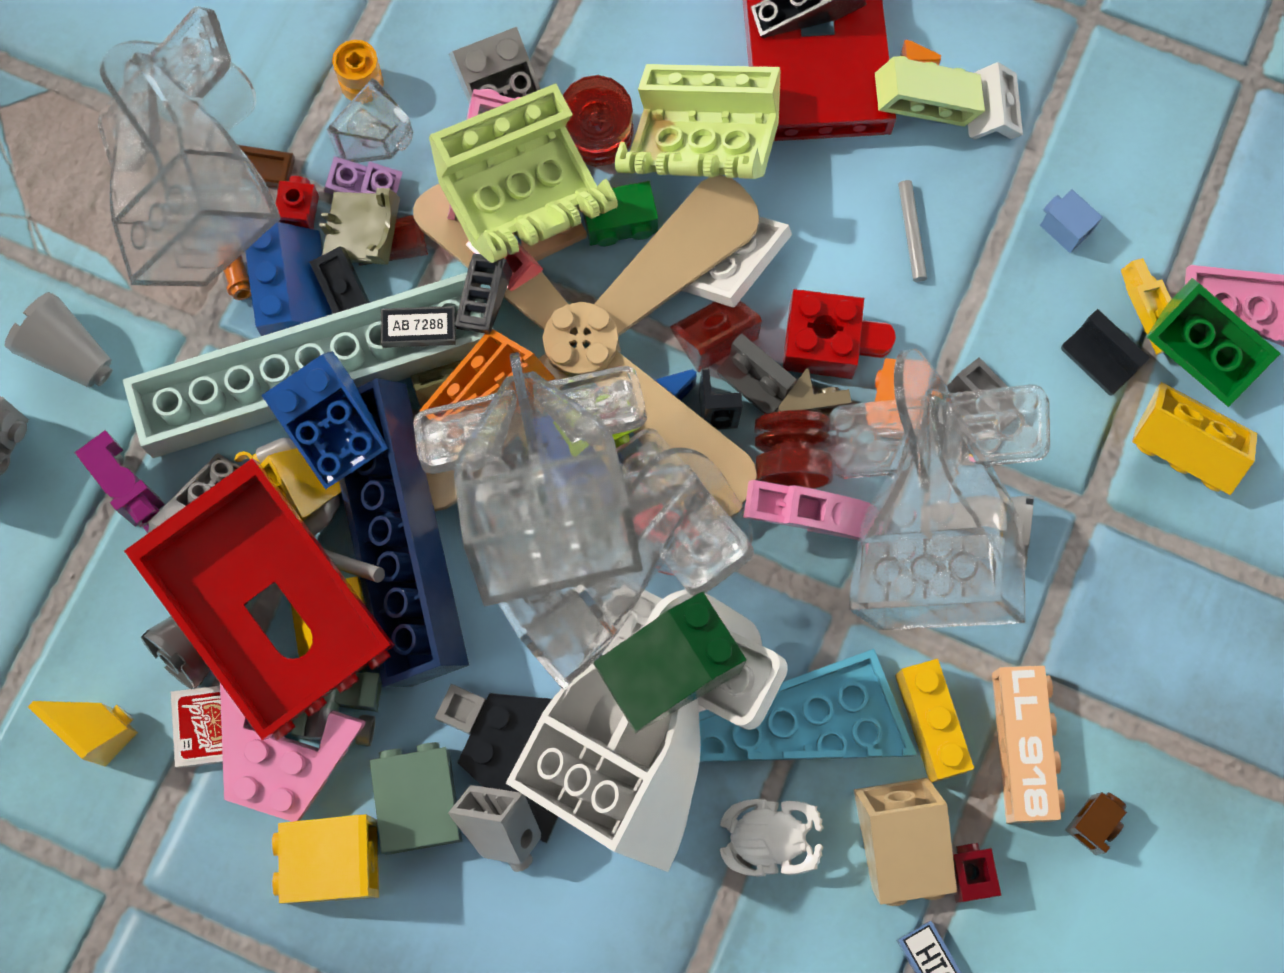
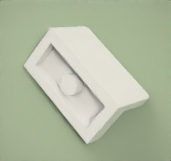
M999 62L974 72L981 74L985 112L968 124L969 137L976 140L995 131L1009 139L1023 135L1017 73Z

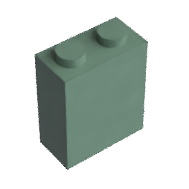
M439 742L416 746L417 752L402 754L401 749L379 752L378 759L369 760L382 854L390 855L463 842L460 828L448 814L457 802L450 751L446 747L440 748Z

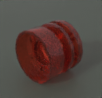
M601 75L586 76L572 83L563 94L573 114L565 127L586 165L595 167L611 165L615 162L620 142H625L627 150L631 147L634 135L631 97L623 85L610 77ZM598 125V127L602 130L597 131L596 128L593 126Z
M786 410L765 414L755 419L754 433L757 435L754 441L755 447L759 451L764 452L756 456L755 459L756 480L784 486L796 485L811 489L830 484L833 480L832 456L828 452L822 451L831 444V436L828 434L831 429L830 418L825 414L814 411Z

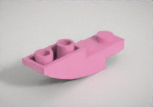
M751 480L748 482L744 518L803 528L810 532L877 543L882 507L859 499L821 490Z

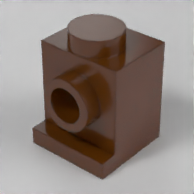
M1103 792L1093 794L1065 831L1094 855L1105 854L1110 849V846L1105 841H1113L1124 827V824L1120 821L1127 813L1125 811L1127 806L1121 799L1109 792L1107 794Z

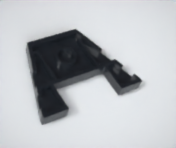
M489 693L457 763L483 787L519 792L506 784L543 711L552 699ZM525 796L540 829V840L548 843L559 817Z

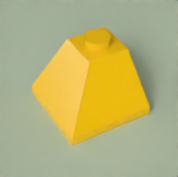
M32 701L28 706L81 759L104 767L138 733L130 725L134 719L117 704L114 708H111L102 703Z

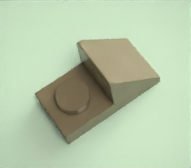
M807 368L779 405L776 422L779 424L847 414L852 403L849 389L839 391L837 387H827L819 390L817 394H813L810 373Z

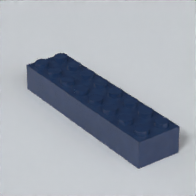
M376 378L357 387L388 449L339 480L356 560L383 568L385 571L384 579L379 583L360 577L365 606L394 644L388 650L391 657L378 666L382 686L413 687L469 666V661L407 386L404 383Z

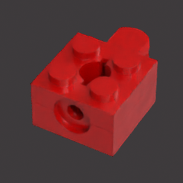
M793 289L788 311L782 367L786 371L804 373L808 368L810 374L852 379L858 366L859 356L885 358L888 356L896 340L895 330L888 323L863 320L865 298Z

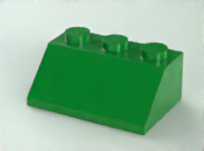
M1193 278L1166 305L1146 336L1227 407L1281 354Z

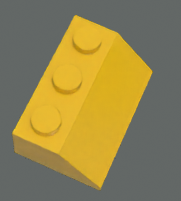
M1160 382L1135 429L1132 442L1146 455H1157L1168 461L1170 466L1176 471L1183 474L1190 473L1201 479L1202 483L1209 489L1216 492L1223 491L1231 495L1255 462L1257 433Z

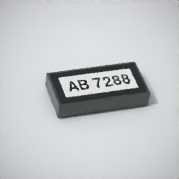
M454 306L381 309L382 347L456 345Z

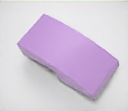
M334 156L324 192L332 195L334 192L376 193L377 188H390L397 194L403 172L370 161L367 167Z

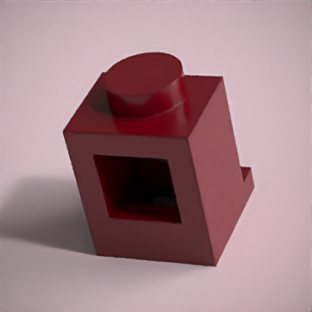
M979 842L956 846L957 854H953L957 888L956 895H954L956 903L1002 896L992 848L980 850ZM967 865H972L976 869V877L972 880L966 877L965 867Z

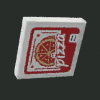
M220 685L172 691L171 707L175 767L186 768L223 763Z

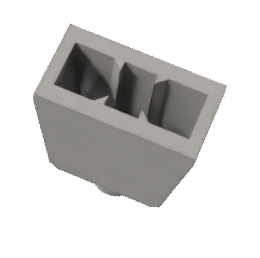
M470 785L448 812L450 817L481 856L487 859L508 862L515 872L527 869L533 860L530 852L541 839V832L525 795L520 792Z

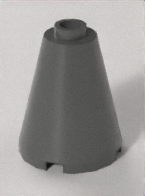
M172 616L146 630L141 636V640L155 659L159 656L166 664L164 668L179 682L189 689H195L201 685L210 668Z

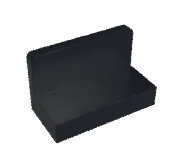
M1099 309L1095 310L1083 325L1061 346V350L1110 396L1114 395L1150 359L1144 351Z
M709 367L702 368L699 383L701 417L717 430L738 428L743 408L742 394H712Z

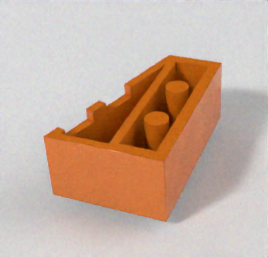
M492 329L490 334H485L419 411L442 434L464 448L556 378L534 353Z

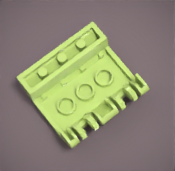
M646 64L638 87L644 110L630 152H628L625 142H620L615 157L617 173L648 174L657 172L658 175L670 174L705 177L726 175L727 178L739 177L744 179L763 177L779 123L780 67Z
M556 83L429 136L438 182L472 247L491 263L507 257L508 254L511 255L519 251L518 241L514 235L524 243L532 246L538 243L539 240L543 241L568 230L570 226L574 227L581 224L579 211L592 219L599 216L600 213H606L618 206L617 198L607 178L602 180L598 186L596 185L565 127L573 114Z

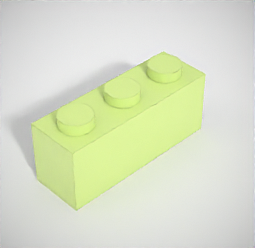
M894 56L875 72L879 111L963 127L985 112L981 74L968 72L962 68L953 69L939 66L933 62L924 63L910 60L905 56Z

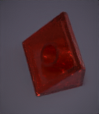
M714 301L671 325L670 328L699 373L702 368H707L729 356L732 343L741 333L752 342L757 340L762 319L758 313L741 301L734 308Z

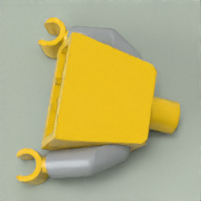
M283 437L259 447L253 455L245 451L236 454L234 461L237 463L251 458L261 463L262 467L313 536L330 524L341 504L339 494L342 493L340 483L338 481L325 489L290 438Z

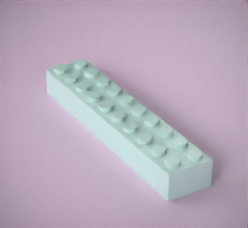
M467 272L123 379L141 447L152 458H157L277 420L261 395L327 352L333 351L356 387L376 378L397 382L412 375L464 359L485 333L456 328V345L383 348L381 345V309L454 306L456 322ZM476 298L475 302L484 303V300ZM471 311L470 316L484 318L485 313Z

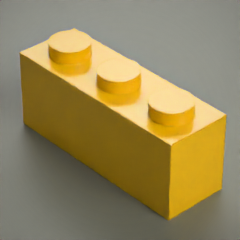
M938 658L902 668L895 675L929 780L934 783L974 770Z

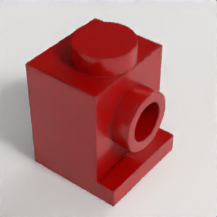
M291 176L289 181H279L275 208L271 214L273 221L314 229L319 194L315 185L310 184V180L301 176Z

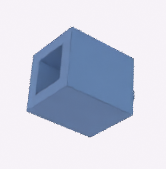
M1071 189L1063 198L1056 195L1045 206L1043 211L1047 214L1040 226L1071 253L1095 230L1103 217Z

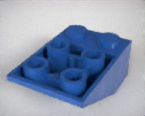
M333 351L320 355L261 395L325 489L388 449L354 381Z

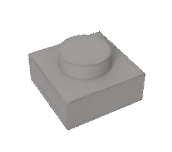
M451 684L435 719L470 735L486 699Z

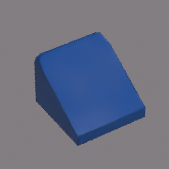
M691 369L665 376L655 381L682 401L696 386L697 372Z

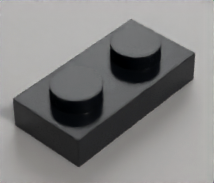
M339 246L310 261L333 314L370 303L344 247Z

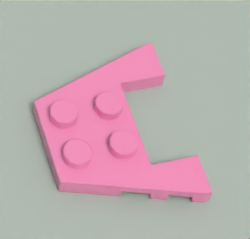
M220 683L224 800L291 822L300 821L328 781V777L338 762L343 759L349 750L348 748L353 740L364 728L366 721L336 711L330 712L319 748L286 737H282L278 741L273 736L269 739L261 740L253 727L249 726L248 720Z

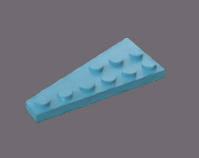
M875 649L782 682L764 720L755 729H743L709 710L699 712L701 744L699 762L914 757L917 755Z

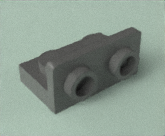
M742 333L732 343L730 356L717 369V375L737 392L741 393L743 397L767 417L772 416L779 408V405L797 380Z

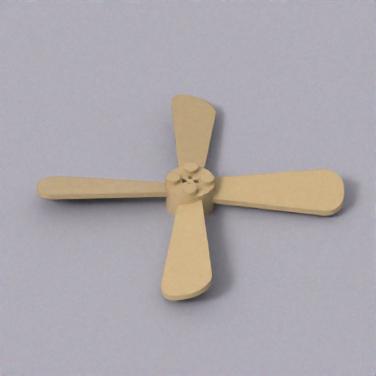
M723 175L708 177L700 182L594 304L586 302L568 304L542 271L513 291L507 288L504 298L544 330L542 338L545 354L538 359L556 379L464 448L441 432L420 447L435 512L445 510L455 504L470 488L465 481V476L498 453H502L565 382L581 387L596 385L603 396L622 388L641 426L640 429L633 432L675 487L679 489L688 483H695L701 487L706 496V503L697 512L704 518L717 520L730 516L746 501L748 482L757 478L755 464L750 456L621 354L618 339L621 334L751 241L758 228V209L752 197L739 183ZM440 184L434 185L416 200L413 207L415 222L426 235L468 268L474 254L466 245L469 239L456 216L454 220L447 219L450 203ZM585 342L590 344L587 348L583 346Z

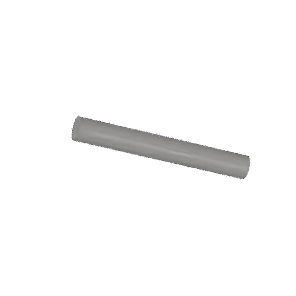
M905 180L899 182L898 186L913 281L921 282L927 279L913 185L912 181Z
M325 550L336 567L341 571L377 583L384 579L385 571L383 568Z

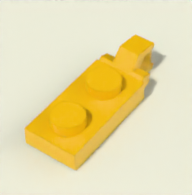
M1141 258L1131 261L1121 269L1126 290L1128 291L1127 293L1148 335L1160 314L1172 299L1163 280H1156L1153 275L1151 276L1144 259ZM1150 340L1156 355L1165 353Z

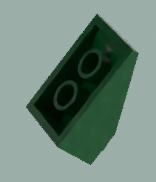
M702 591L667 610L598 658L593 664L636 734L739 675L747 659Z

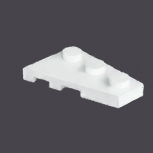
M760 217L757 232L751 241L682 291L734 308L792 236L789 225Z

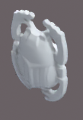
M766 799L744 800L733 804L721 819L720 826L727 828L731 833V842L727 847L720 848L722 859L733 871L756 877L766 876V874H777V864L782 865L781 873L786 875H797L816 870L817 865L820 863V858L823 856L822 850L824 847L821 844L816 845L813 854L812 847L806 842V834L812 828L813 822L815 829L819 832L824 828L820 812L817 811V806L799 801L781 802L782 811H777L779 803L767 801ZM758 806L757 810L748 812L739 821L737 820L740 813L748 808ZM791 811L803 812L808 822L803 824L801 821L796 820L791 815ZM802 852L808 853L803 863L798 865L791 864V860L802 854ZM737 854L742 856V859L757 866V869H752L742 864L736 858Z

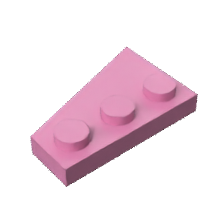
M1190 265L1186 268L1185 285L1191 278L1195 279L1261 337L1284 347V275Z

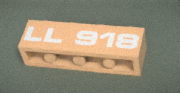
M1045 666L1000 667L992 673L1006 824L1061 820L1060 813H1063L1065 810V798L1063 791L1058 789L1056 774H1059L1061 771V760L1059 752L1054 751L1052 736L1056 735L1057 722L1055 714L1050 713L1048 698H1052L1053 695L1052 679L1050 676H1046Z

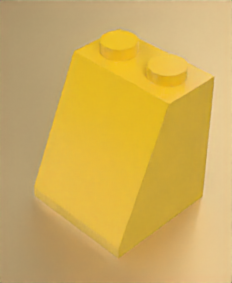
M364 814L278 823V832L273 833L272 850L273 855L278 856L279 872L273 873L272 887L274 896H279V903L293 904L379 898L377 819Z

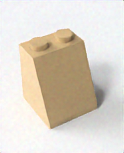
M929 778L854 789L871 886L880 905L900 906L907 903L908 900L919 898L937 900L943 898L946 894L956 893L948 807Z

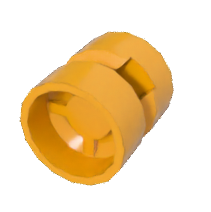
M354 39L339 45L333 54L332 62L342 93L347 99L355 103L371 102L380 95L384 86L376 51L369 43L363 40Z

